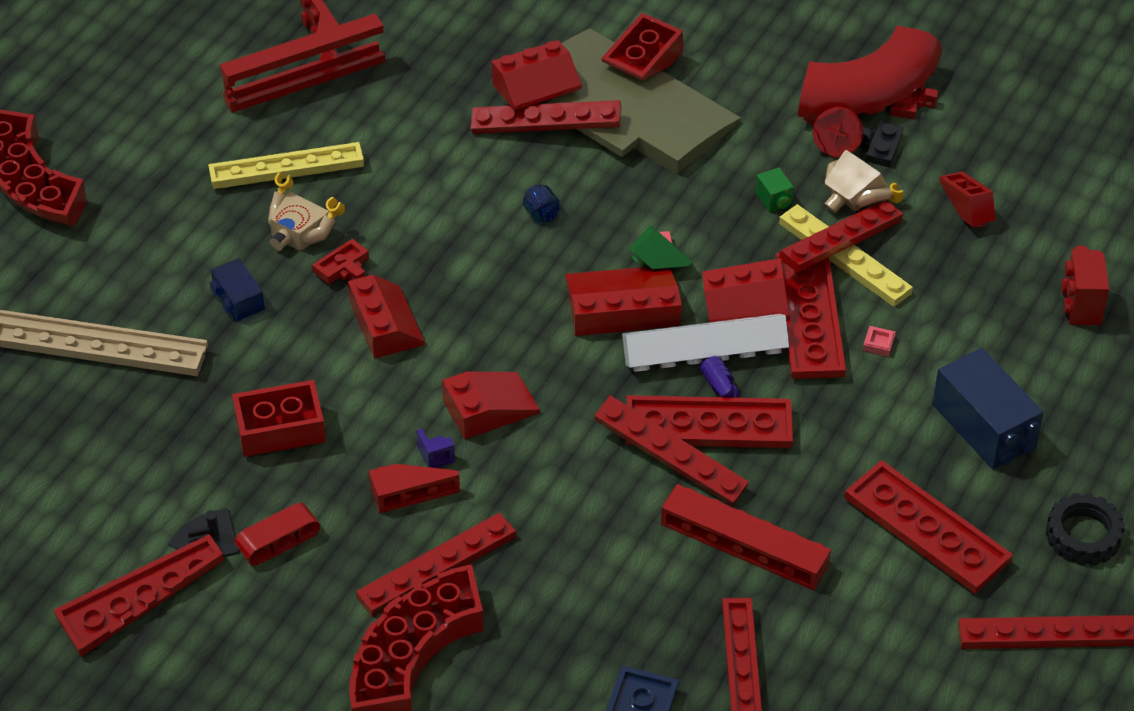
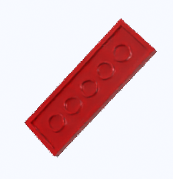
M776 253V259L779 258L780 253ZM829 257L798 273L782 261L790 310V319H786L791 379L845 377L846 367Z
M627 395L626 405L691 446L792 448L791 399ZM626 441V445H633L630 442Z
M882 460L845 491L844 498L975 594L1012 562L1013 554Z

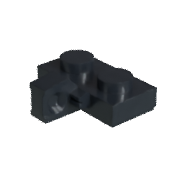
M881 121L876 130L863 127V139L860 146L868 149L866 162L890 167L902 138L904 127Z

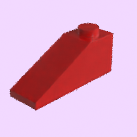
M963 171L939 176L942 187L963 221L972 227H983L988 222L995 221L993 191Z
M393 464L369 471L370 490L379 513L460 492V476L457 470Z

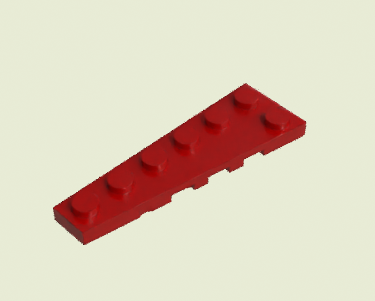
M209 534L54 609L55 617L81 657L224 561L223 553Z

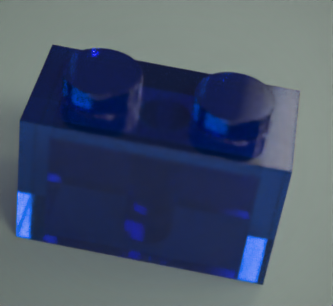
M240 258L211 269L212 281L209 282L211 291L214 296L220 297L224 311L231 313L235 321L265 310L263 291Z

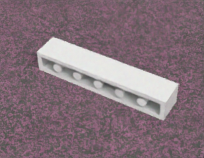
M783 314L622 334L626 366L633 367L634 371L650 370L649 365L660 364V368L675 367L677 361L686 360L687 365L703 363L702 358L719 356L722 360H729V355L739 354V358L756 356L755 351L765 350L766 354L782 353L781 348L789 347L786 315Z

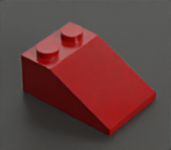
M641 13L604 54L601 61L638 79L645 80L670 67L683 53V31L645 13Z
M467 371L442 380L443 402L464 439L540 413L539 407L518 372Z

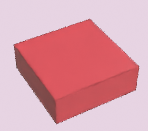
M869 326L863 351L889 357L896 332Z

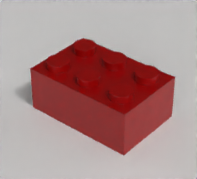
M314 380L232 394L235 419L244 457L326 442L324 419Z

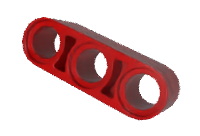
M296 503L244 529L236 536L234 543L248 563L252 566H257L314 537L320 529V523L304 503Z

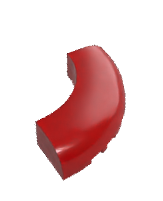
M896 26L894 33L886 44L865 57L841 63L809 61L802 86L797 117L817 119L821 113L833 107L847 108L856 115L860 113L871 115L884 111L886 106L894 103L898 105L910 98L912 93L918 88L922 89L927 79L931 75L933 76L942 57V45L931 33Z
M0 110L1 192L12 202L36 216L58 224L74 226L87 202L83 179L63 174L55 169L52 171L45 166L44 161L35 151L39 137L35 115Z
M472 565L454 568L437 574V578L421 584V582L415 584L412 591L402 597H396L383 609V614L377 621L371 623L362 638V644L359 647L358 653L355 654L353 659L349 691L351 711H412L411 698L413 688L426 663L451 642L470 634L483 632V609Z

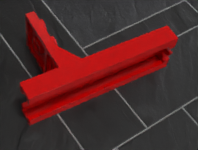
M300 0L303 8L301 20L305 27H309L311 35L220 64L224 85V102L230 112L233 113L386 62L385 54L380 51L377 41L342 53H338L336 48L384 33L382 22L376 14H372L339 25L323 0ZM321 54V58L318 61L233 89L231 88L235 85L236 81Z

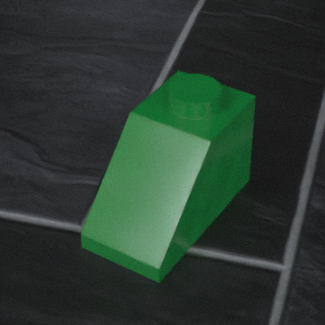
M651 225L630 247L634 253L632 258L643 268L646 264L652 269L684 267L692 264L689 257Z

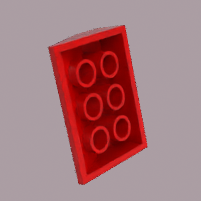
M651 267L565 274L575 336L681 326L682 304L678 285L670 268L652 269Z

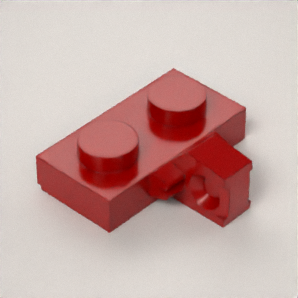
M918 88L904 102L898 105L892 104L890 115L915 119L917 107H936L938 90Z
M351 239L312 264V272L328 284L339 278L342 280L348 278L351 281L365 277V271L362 269L361 263L369 259V252L355 240Z

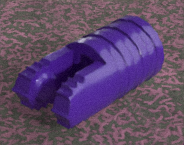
M713 356L706 359L700 366V370L712 390L718 392L721 397L740 398L739 391L733 383L734 378L721 357Z

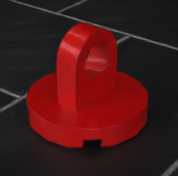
M833 107L818 116L814 123L812 135L816 146L821 152L840 158L845 150L850 153L856 151L862 142L864 130L861 120L854 112L843 107Z

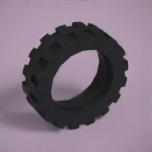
M1074 493L1071 497L1064 496L1060 499L1059 503L1056 502L1052 506V510L1049 513L1046 526L1048 544L1050 546L1053 545V551L1058 556L1060 554L1064 556V560L1068 562L1073 560L1078 565L1084 566L1085 563H1090L1092 566L1098 565L1100 561H1103V563L1110 560L1111 555L1115 556L1121 546L1125 524L1122 523V514L1120 512L1117 513V507L1114 504H1108L1106 499L1100 496L1096 498L1090 493H1085V495ZM1073 516H1088L1102 523L1108 531V536L1095 543L1081 542L1069 536L1063 529L1062 523Z

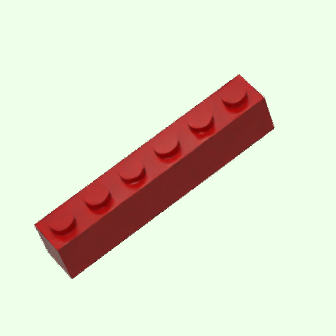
M677 484L662 506V526L815 591L829 567L831 549L820 543L805 539L795 532L777 527L769 521L751 516L743 510H737L725 505L717 499H711L697 493L691 488H685Z

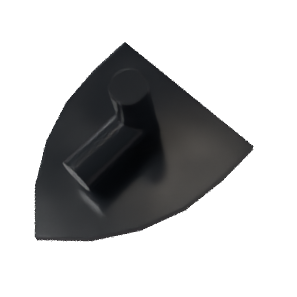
M228 508L216 511L210 510L206 514L189 521L176 532L168 543L170 547L178 550L210 534L223 553V557L239 553L234 543L235 534Z

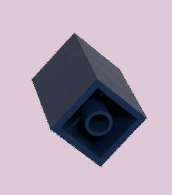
M982 347L938 369L932 405L992 470L1001 465H1007L1014 458L1024 453L1028 454L1036 448L1044 412Z

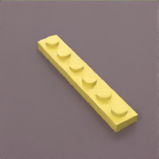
M355 142L208 165L212 188L218 189L271 181L275 179L276 174L279 172L283 174V179H285L288 175L290 177H298L364 167V159L360 143Z
M798 204L779 218V224L801 240L829 227ZM855 245L829 257L832 263L893 307L912 294L913 287Z

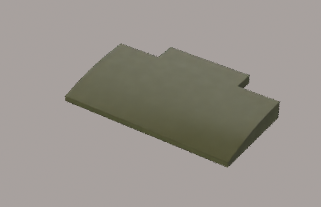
M591 28L562 43L570 52L582 84V89L552 98V100L546 103L620 100L622 105L621 127L577 130L621 157H624L634 148L676 175L741 122V117L663 71L645 80H641L602 62L601 58L612 47L614 42Z

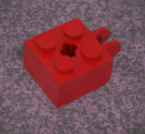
M1082 245L1075 246L1074 250L1072 249L1070 260L1065 261L1066 278L1061 280V294L1066 295L1063 302L1064 314H1068L1069 325H1101L1109 293L1105 255L1099 250H1088L1089 248Z

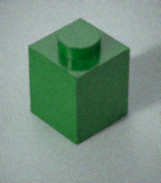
M780 167L756 176L755 193L769 213L792 205L794 187Z

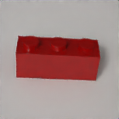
M559 40L550 41L538 47L527 48L522 52L505 55L491 61L493 87L514 110L582 89V84L570 52Z
M781 258L702 271L709 322L783 314L786 315V319H790L786 277Z
M376 275L348 281L350 305L374 359L425 345L423 336L399 285Z

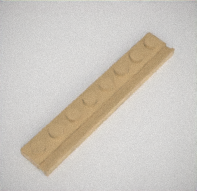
M0 310V347L192 376H198L205 358V351L208 349V342L203 339Z

